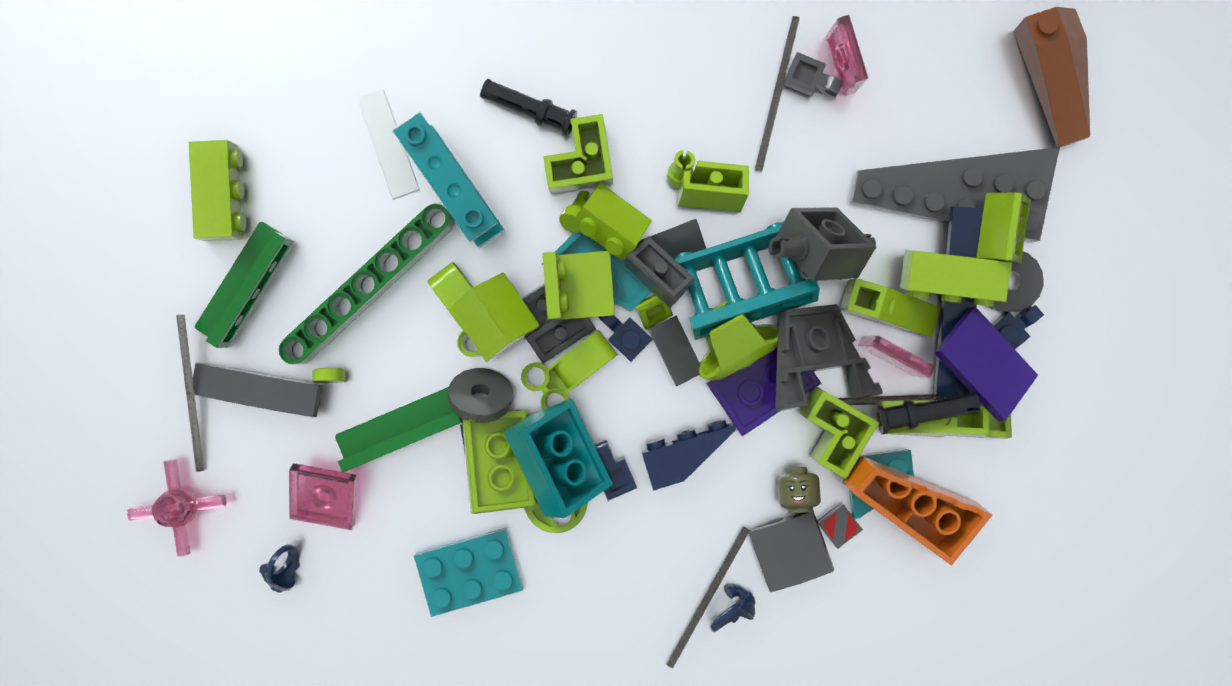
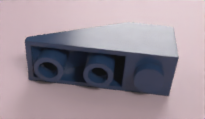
M720 420L708 424L707 431L696 434L695 429L676 434L678 439L665 443V439L662 438L646 443L647 449L641 451L653 491L684 482L736 431L735 425L733 423L727 424L726 420Z

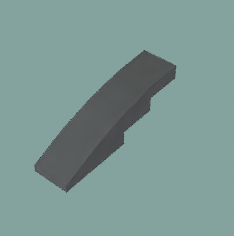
M195 363L190 394L273 411L317 417L322 385L206 363Z

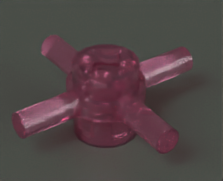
M177 459L163 461L168 491L164 492L153 505L128 508L127 518L129 521L154 517L158 524L164 527H173L177 556L189 555L191 553L186 524L194 519L197 511L226 507V497L223 494L197 498L192 492L181 488ZM178 502L179 510L172 511L171 504Z

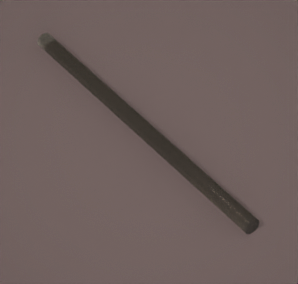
M792 16L755 166V171L762 172L783 89V82L786 77L800 20L798 16Z
M185 314L176 315L195 469L196 472L204 471L186 321Z
M958 393L838 399L848 405L881 404L883 401H931L959 395Z
M745 526L740 531L666 665L670 668H674L749 534L750 529Z

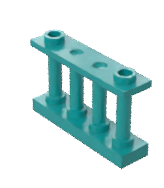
M421 112L393 130L400 143L469 242L474 241L477 247L481 248L505 231L432 125H429Z
M783 222L774 223L763 231L694 253L683 252L675 257V260L696 279L689 287V292L696 309L695 315L689 317L691 331L695 340L710 336V331L740 314H743L751 323L788 309H795L818 301L820 288L817 281L802 278L797 264L791 258H780L789 284L777 290L770 287L757 252L769 248L770 240L777 236ZM743 256L747 260L759 292L755 297L745 300L739 297L727 261ZM715 266L728 302L725 306L714 310L708 307L696 271Z

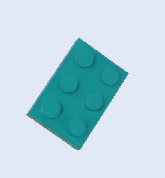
M507 527L414 555L431 617L517 593L524 589Z

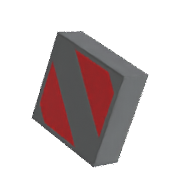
M842 503L817 521L818 525L837 549L863 530Z

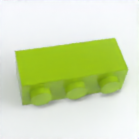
M229 140L188 142L193 239L202 241L243 239V231L246 230V217L241 212V199H244L245 195L244 185L239 175V168L243 165L241 150L237 144Z
M905 249L900 288L909 290L910 297L929 299V293L942 294L941 300L961 303L962 297L974 298V304L994 307L995 301L1006 302L1012 262Z

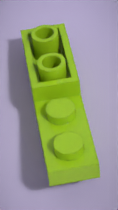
M903 401L881 402L884 408L903 404ZM914 401V403H922L928 401ZM981 404V412L977 414H967L919 423L918 427L911 430L908 427L888 430V434L1009 439L1012 438L1011 414L1006 421L998 422Z

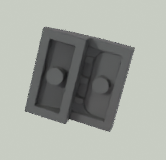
M545 283L522 297L540 327L526 335L525 338L542 364L596 330L589 318L548 320Z
M814 512L787 516L779 522L753 528L748 532L770 592L816 579L835 570Z

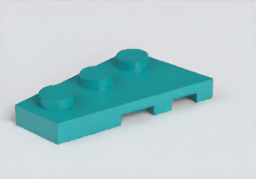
M580 231L579 233H573L556 250V253L564 255L607 250ZM610 254L614 303L631 312L652 291L625 267L626 259L621 261L616 256Z

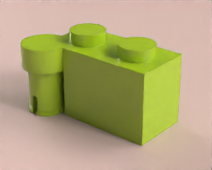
M684 150L676 153L674 162L669 166L666 177L669 185L678 189V206L732 212L742 211L749 195V166L697 161L693 172L692 167L695 164L693 153L687 151L685 156H683Z
M600 182L587 201L585 199L590 192L580 191L572 205H568L559 217V222L569 232L579 233L581 231V233L589 236L604 247L610 254L623 261L637 246L652 220Z

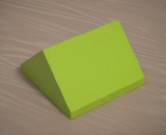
M986 193L976 258L1012 263L1022 262L1030 198L1023 193Z
M504 272L472 287L450 308L485 362L490 361L540 327Z

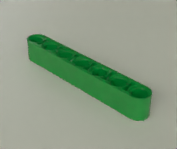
M430 204L425 207L282 340L278 349L281 359L292 365L308 363L314 359L452 230L455 221L448 210L440 204ZM436 212H443L445 214V223L439 228H433L431 217ZM419 233L422 239L419 248L411 250L408 247V238L412 234ZM395 255L398 259V265L395 270L388 272L384 262L388 256ZM370 276L374 280V288L366 294L361 288V283L364 278ZM343 298H347L351 304L350 311L346 315H342L338 310V304ZM321 319L327 325V331L322 337L318 336L315 332V325ZM297 341L302 344L304 350L300 358H296L292 353V346Z

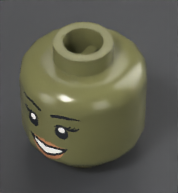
M807 467L788 468V474L778 478L779 504L781 507L787 508L788 513L814 512L813 507L821 503L819 477L814 473H808Z

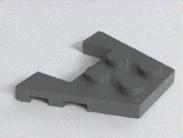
M837 304L788 309L779 313L776 412L808 406L800 373L845 367L853 399L871 397L883 393L879 382L874 383L867 371L871 367L866 358H860L852 343L856 339Z

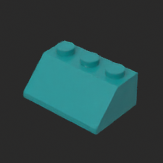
M572 399L532 414L503 431L545 517L566 518L613 485Z

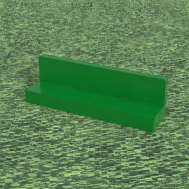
M259 222L195 324V329L208 337L206 342L216 348H228L294 243L292 239L268 224Z
M449 387L336 434L335 439L344 458L338 461L342 473L462 423V418L452 411L448 403Z

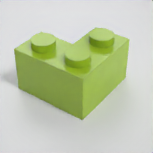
M603 114L571 119L575 151L543 156L548 189L551 194L597 187L600 182L603 185L613 184Z
M815 386L807 399L808 406L802 407L799 412L806 419L825 429L810 456L820 465L846 479L878 427L879 422Z

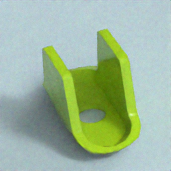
M726 301L718 305L713 310L725 306L728 302ZM740 314L713 329L709 333L710 336L705 337L708 352L700 362L699 375L707 380H721L752 365L758 359L774 351L778 346V327L769 324L754 325L743 314Z

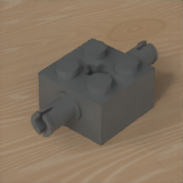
M837 207L791 208L777 236L770 240L768 250L770 255H774V259H793L803 270V274L812 281L858 278L876 249V241L874 237H871V234H863Z

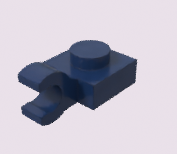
M1034 305L1022 310L1016 317H1013L1010 312H1006L992 325L1016 349L1031 337L1025 331V328L1037 322L1044 314Z
M615 315L598 317L614 332L608 341L630 362L653 340L630 317L624 323Z
M607 440L595 444V448L613 483L612 486L604 491L607 500L609 501L637 489L625 458L623 457L615 461Z

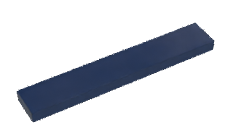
M950 207L946 254L976 258L984 208ZM962 297L961 303L942 300L938 347L967 309L975 306L977 308V305L974 304V298ZM937 357L933 398L942 399L968 394L969 390Z

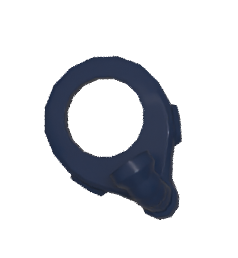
M291 544L282 546L273 554L268 564L260 566L259 572L272 591L281 593L289 591L294 586L295 579L293 573L300 567V564L297 562V547ZM287 551L288 556L284 565L278 571L273 572L276 560Z
M727 585L724 588L729 598L733 599L735 596H739L740 600L711 623L710 629L713 633L730 622L735 623L740 616L749 620L754 619L756 602L751 592L736 585Z

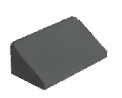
M697 219L650 236L674 259L683 252L694 253L706 249ZM646 238L640 240L639 243L637 244V246H638L640 243H642Z
M649 236L626 256L625 267L669 308L682 297L696 280Z
M677 315L648 329L676 387L699 375L700 363Z

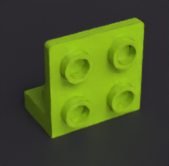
M556 251L542 253L548 320L604 317L615 314L611 258L608 251L558 255Z

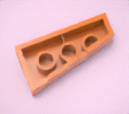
M861 456L856 462L848 477L842 480L853 494L951 566L993 516L974 500L864 456Z

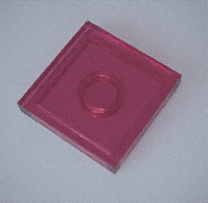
M846 15L837 18L825 37L837 77L844 81L841 86L844 96L855 93L869 79L850 16Z
M879 335L862 336L857 345L912 376L930 378L935 369L934 365Z
M293 463L289 469V519L352 530L355 524L357 475Z

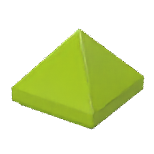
M656 295L645 298L636 306L645 330L673 316L671 308Z

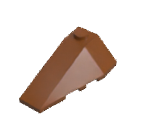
M1053 7L1026 16L1013 32L1057 148L1089 138L1090 111L1087 37L1076 9Z

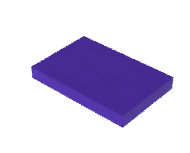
M976 306L967 309L934 352L971 393L976 392L978 394L980 403L998 422L1007 420L1038 376Z
M778 346L774 351L758 359L752 365L721 380H710L706 383L742 437L778 413L775 408ZM814 372L800 373L805 394L813 390L815 386L822 384Z

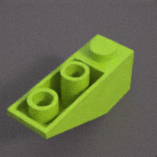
M858 278L848 280L840 306V311L930 338L933 336L941 309L939 306L910 297L894 289Z

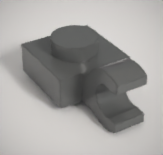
M796 52L783 85L809 96H813L817 88L823 94L836 99L844 81L823 73L826 66L825 63Z

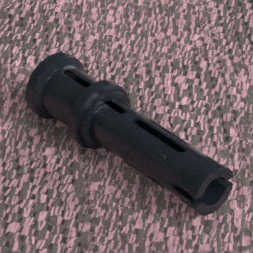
M488 78L485 80L480 92V98L533 118L537 126L543 127L546 125L562 132V136L566 138L572 131L571 119L577 117V110L575 109L568 111L554 105L550 99L537 100L517 90L491 81Z
M974 392L922 403L906 400L903 401L902 405L884 408L882 405H878L875 408L877 422H879V431L883 435L888 434V430L908 427L911 430L918 427L919 423L967 414H977L981 412V404L978 394Z

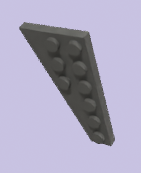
M1060 148L858 170L854 180L850 203L949 224L950 207L984 208L986 193H1023L1031 199L1025 240L1037 242L1041 239Z

